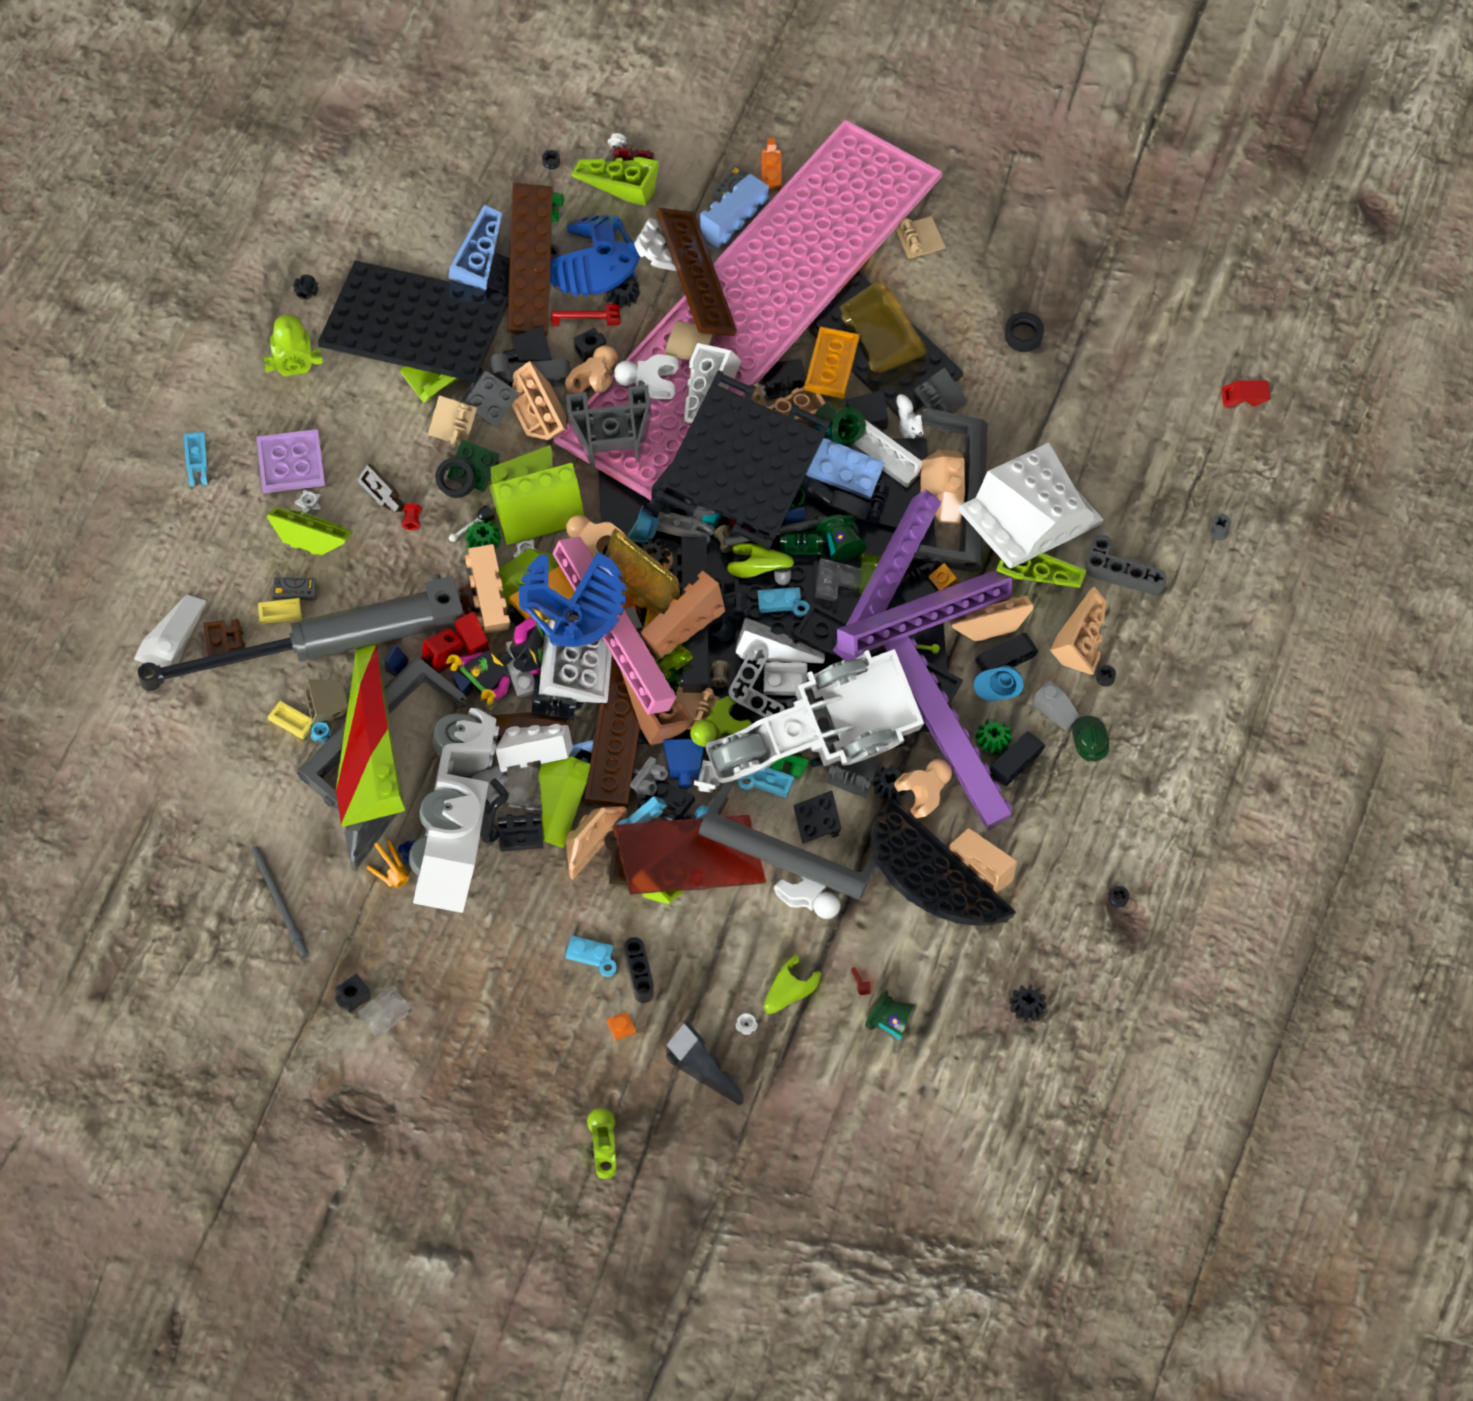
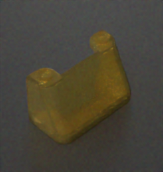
M877 280L839 307L843 313L840 316L846 325L851 324L857 334H860V339L870 354L868 364L874 372H885L920 358L928 352L892 291L880 280Z

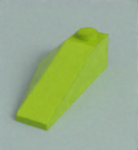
M571 756L562 760L540 763L537 779L541 791L539 800L542 803L543 815L541 816L544 842L562 849L565 847V838L572 827L591 764Z

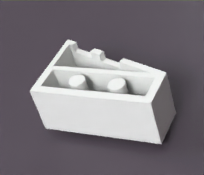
M553 724L543 727L533 725L525 728L513 726L506 729L496 748L500 771H507V767L519 764L521 768L528 767V762L538 760L542 764L568 758L573 749L568 725Z

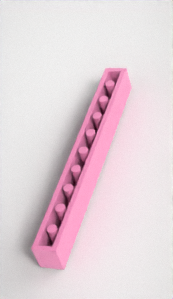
M580 536L559 540L553 552V556L574 591H576L593 560L587 545ZM624 609L622 616L617 614L616 617L619 618L618 623L603 637V640L646 713L650 715L669 711L676 699L675 693Z

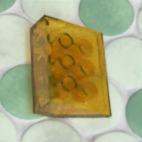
M615 528L605 556L609 557L616 564L623 578L619 577V579L625 583L626 592L622 591V593L626 596L630 595L640 608L645 607L655 619L660 613L664 614L667 611L671 601L674 599L678 600L681 597L678 578Z

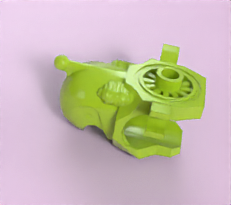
M293 314L279 316L274 322V332L269 338L273 357H263L264 364H269L265 365L266 372H272L277 368V371L285 377L307 373L312 363L316 365L323 364L321 349L311 351L309 332L303 328L300 319Z

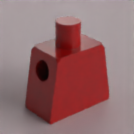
M448 628L424 640L421 660L440 674L453 664L446 663L450 655L454 654L461 657L462 646L465 644L452 629Z

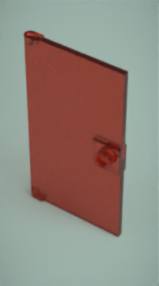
M750 815L724 816L752 828ZM704 818L618 824L613 826L630 895L765 884L766 878L760 859L699 835V829Z

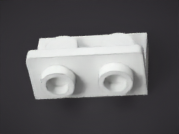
M771 661L764 664V695L796 696L795 692L798 685L807 682V663L799 661L791 663Z

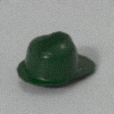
M1083 716L1077 719L1073 725L1072 733L1078 754L1087 761L1096 762L1102 760L1109 751V739L1104 723L1094 716Z

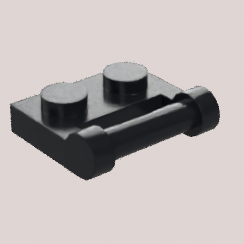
M658 780L655 783L657 791L653 796L663 799L667 804L665 808L674 811L669 813L662 810L663 812L659 817L674 827L694 803L695 797L663 780ZM646 795L645 798L639 801L637 808H641L653 796Z

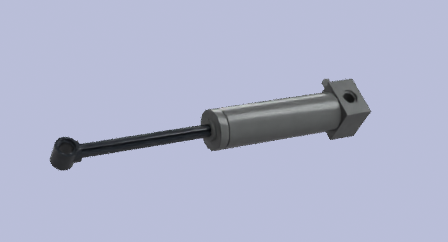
M434 574L432 576L433 581L424 582V592L290 623L291 633H289V638L165 667L146 662L138 669L140 685L144 690L154 691L164 683L165 679L292 649L294 653H297L299 662L433 630L436 635L449 628L456 634L455 621L463 616V610L453 576L441 578L440 574Z

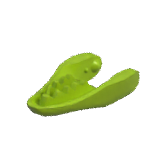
M738 543L733 545V552L738 555H751V557L744 562L729 563L727 570L731 575L737 577H753L767 571L792 567L794 561L787 554L773 549L768 551L763 549L764 546L758 544Z
M797 954L793 955L779 970L766 996L763 1007L764 1011L768 1014L776 1013L811 994L820 982L821 972H814L807 981L797 980L789 971L795 964L799 963L800 956Z

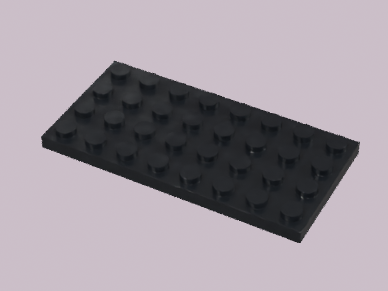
M858 271L807 327L816 338L820 327L860 334L851 372L872 392L883 390L886 406L898 417L899 408L896 398L899 394H904L910 399L913 405V412H916L924 406L914 391L919 385L944 367L954 382L963 377V371Z
M734 555V562L747 561L751 555ZM818 555L790 556L794 564L792 567L785 568L791 570V580L786 585H780L775 581V570L753 577L734 576V590L743 591L748 594V600H746L748 616L745 618L771 627V632L776 635H781L782 633L788 635L795 644L799 642L793 639V636L804 617L796 616L793 610L759 613L757 590L799 587L802 601L807 602L810 607L813 603L820 606ZM803 606L797 608L799 611L805 610ZM745 618L735 620L736 645ZM736 654L737 673L744 662V659L738 656L739 654ZM747 661L748 664H752L759 669L760 664H756L757 661ZM807 663V673L811 671L813 674L822 671V663ZM764 666L752 686V689L763 695ZM746 667L742 675L745 679L750 680L754 677L755 672L751 667ZM738 678L737 682L741 684L737 688L738 697H743L742 689L744 685L748 688L750 683L743 682ZM765 695L784 707H788L786 704L788 699L796 698V696ZM759 696L753 697L751 700L752 707H762L763 699ZM767 701L766 707H769L770 701ZM738 703V708H746Z

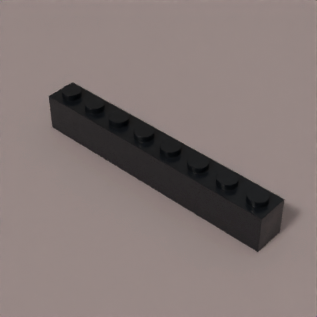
M681 537V545H677V558H682V563H677V575L682 576V581H678V594L683 595L685 593L684 589L689 584L693 585L699 579L698 575L702 571L707 574V537ZM708 625L678 646V649H682V654H678V667H682L683 673H678V677L682 681L678 686H683V693H702V691L708 688Z

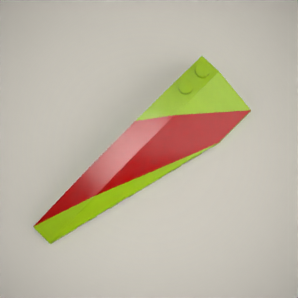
M377 644L356 649L336 786L342 827L406 811Z

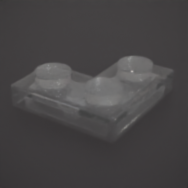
M820 559L815 597L835 602L838 594V585L857 590L861 568Z

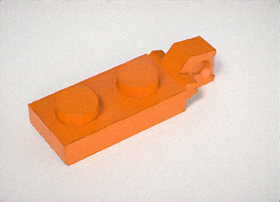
M768 138L767 149L763 148L761 155V181L768 185L769 189H781L780 149H776V138Z

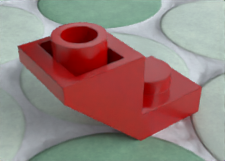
M1238 380L1221 387L1223 405L1227 408L1244 401L1254 407L1271 400L1269 382L1267 380Z
M473 611L455 621L456 635L466 645L467 655L489 651L488 640Z

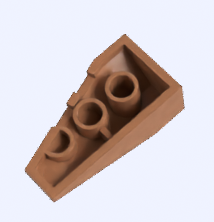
M622 672L640 728L650 745L664 743V740H671L695 723L681 701H674L669 711L648 715Z

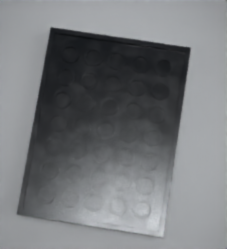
M355 260L318 340V347L476 382L508 306V295Z

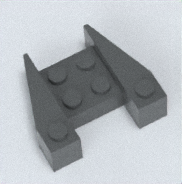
M648 385L628 387L629 405L597 409L588 408L586 392L566 394L570 427L592 468L595 467L593 453L635 449L636 463L640 461L652 416Z

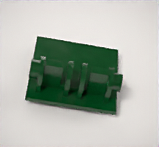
M462 439L455 457L464 459L473 466L476 472L474 489L484 492L491 477L490 467L500 463L498 461L500 454ZM452 466L447 478L466 484L468 474L463 467Z
M817 528L779 535L780 552L790 556L822 555V536H819Z

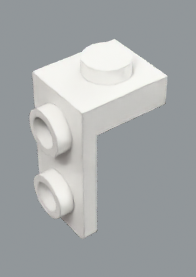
M703 760L699 780L695 781L694 785L699 786V791L713 793V790H719L721 783L717 779L711 762Z

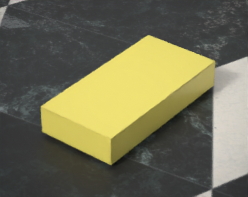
M300 598L258 603L260 625L302 620Z
M281 700L268 715V720L303 740L313 727L309 716Z

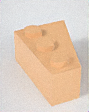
M968 828L950 844V850L997 894L1014 880L1017 861L981 837L977 832Z

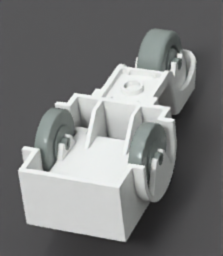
M895 649L872 658L869 650H866L856 659L843 660L830 665L816 674H813L812 671L808 672L809 682L798 685L795 692L796 698L786 701L787 706L792 708L758 720L737 733L708 742L706 744V751L720 783L733 782L762 771L782 758L809 748L812 749V752H818L820 757L810 760V765L817 767L820 765L826 766L840 760L843 766L850 765L900 745L904 741L903 736L920 730L924 722Z
M470 708L468 715H446L434 727L432 747L441 759L434 791L423 799L420 807L419 816L423 826L426 828V834L413 844L409 855L410 866L414 873L419 876L413 901L415 904L463 913L475 866L479 837L486 844L495 842L499 837V831L493 825L497 809L509 798L507 789L497 778L492 779L490 784L500 796L490 804L486 799L489 782L462 777L473 776L474 774L486 771L487 768L491 769L495 754V739H497L499 727L495 726L496 718L478 708Z

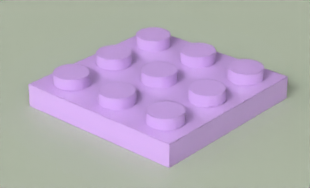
M318 429L256 437L263 494L325 486Z

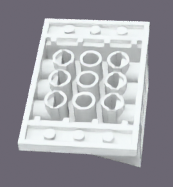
M1050 443L989 470L977 497L961 504L959 507V512L1010 569L1100 526L1104 520L1074 487Z

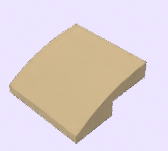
M676 321L666 346L665 355L691 360L697 343L710 346L715 334L698 333L696 324Z

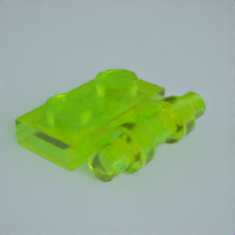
M680 644L671 653L665 654L661 658L663 661L658 663L660 658L651 653L665 679L671 677V672L668 669L673 667L675 670H678L693 658L691 652Z

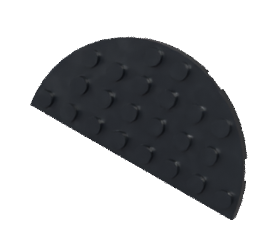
M895 798L889 800L881 808L872 825V851L884 876L909 902L937 917L956 924L987 926L999 924L1014 917L1016 911Z

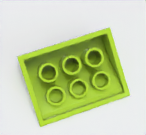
M573 463L489 485L506 545L564 530L571 517L575 515L584 516Z

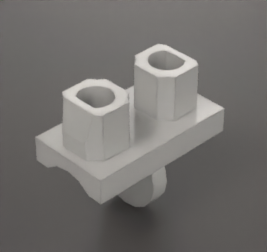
M649 757L640 770L634 769L630 786L636 792L637 799L641 800L646 795L653 796L657 791L656 781L664 780L668 773L665 767L658 765L653 757Z

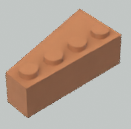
M704 571L698 575L699 579L693 585L689 584L684 589L685 593L678 600L674 599L669 603V607L664 614L660 613L641 631L646 647L658 658L661 659L671 653L676 647L687 641L691 636L725 612L719 583Z

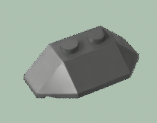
M398 813L346 826L344 834L353 871L356 872L375 846V843L378 842Z

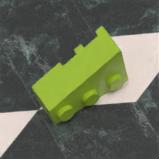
M551 445L490 467L492 484L553 468Z

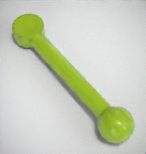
M917 644L918 649L931 650L932 653H938L940 649L937 644L932 646Z

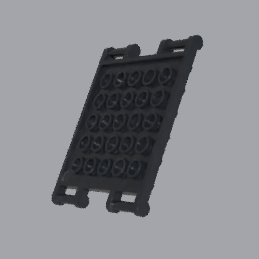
M718 370L654 499L659 502L662 500L686 511L690 516L694 515L698 505L734 520L736 523L732 528V535H740L764 546L763 549L769 551L832 420L820 418L800 409V406L793 404L787 417L752 401L751 398L756 386L742 383L724 375L723 371ZM722 382L746 394L743 397L718 385ZM798 416L820 426L821 430H816L794 420V418ZM667 490L671 493H674L682 498L691 501L692 503L689 504L685 501H682L674 496L665 493V491ZM745 525L769 537H762L754 532L742 528L741 526Z

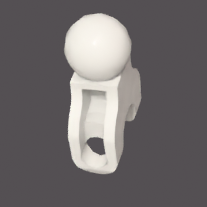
M661 354L654 355L646 361H638V366L628 360L622 361L615 367L614 377L623 386H632L635 383L636 386L648 385L651 398L671 399L675 395V386L671 381L662 379L661 376L675 374L678 370L679 362L673 356Z
M802 877L803 881L799 884H790L785 880H780L774 885L776 895L790 907H807L811 911L814 909L816 914L823 919L835 917L840 910L841 903L836 894L826 892V886Z

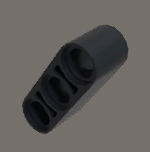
M1023 633L982 652L976 657L975 662L982 672L1003 665L1016 667L1038 654V649L1029 635Z
M1027 731L990 767V775L1004 787L1008 786L1042 753L1046 744L1030 731Z
M631 937L626 940L624 948L634 997L640 1003H648L654 996V983L645 946L640 938ZM632 948H636L639 951L636 953H632L629 950ZM636 968L644 969L643 972H635L634 970ZM643 987L649 989L647 992L639 991V989Z

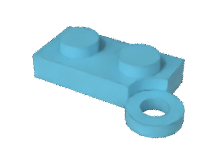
M799 587L757 590L759 613L793 610L796 616L805 617L810 609L809 604L801 600ZM803 606L805 610L799 611L797 608Z
M768 767L738 779V785L743 790H750L755 787L787 798L794 782V776ZM744 779H749L750 783L744 784L742 781Z
M653 796L629 818L618 822L615 830L622 832L628 828L630 832H640L646 828L647 823L651 819L657 818L662 814V810L667 807V804L663 799Z
M571 935L565 955L566 959L598 966L600 973L605 977H611L617 971L616 963L611 960L614 946ZM606 965H610L612 969L610 971L604 970V967Z

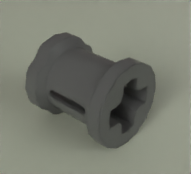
M1218 514L1213 518L1210 530L1212 538L1219 541L1227 538L1231 525V520L1227 515Z

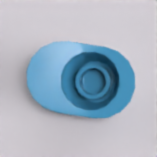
M643 505L638 519L628 535L629 542L646 543L656 533L659 520L642 510Z
M1007 665L985 670L979 673L974 681V690L977 695L987 701H998L1016 697L1022 692L1024 687L1021 673L1014 667Z

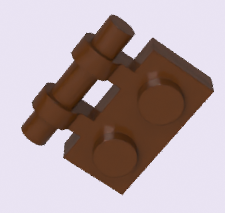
M233 619L231 621L232 626L225 627L224 620L203 623L208 656L246 648L242 640L243 627L240 626L238 619ZM227 636H233L234 643H228Z

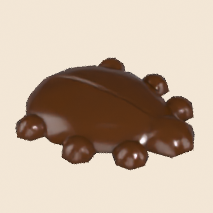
M470 584L460 587L459 591L461 594L459 599L462 603V610L465 609L466 614L472 611L480 612L479 608L475 609L473 596H476L475 588H471Z

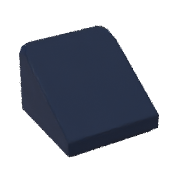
M805 507L790 508L784 519V525L806 521Z
M393 645L384 660L385 669L387 672L397 675L407 666L409 659L397 645Z
M453 671V682L457 689L467 697L472 692L471 680L459 672Z

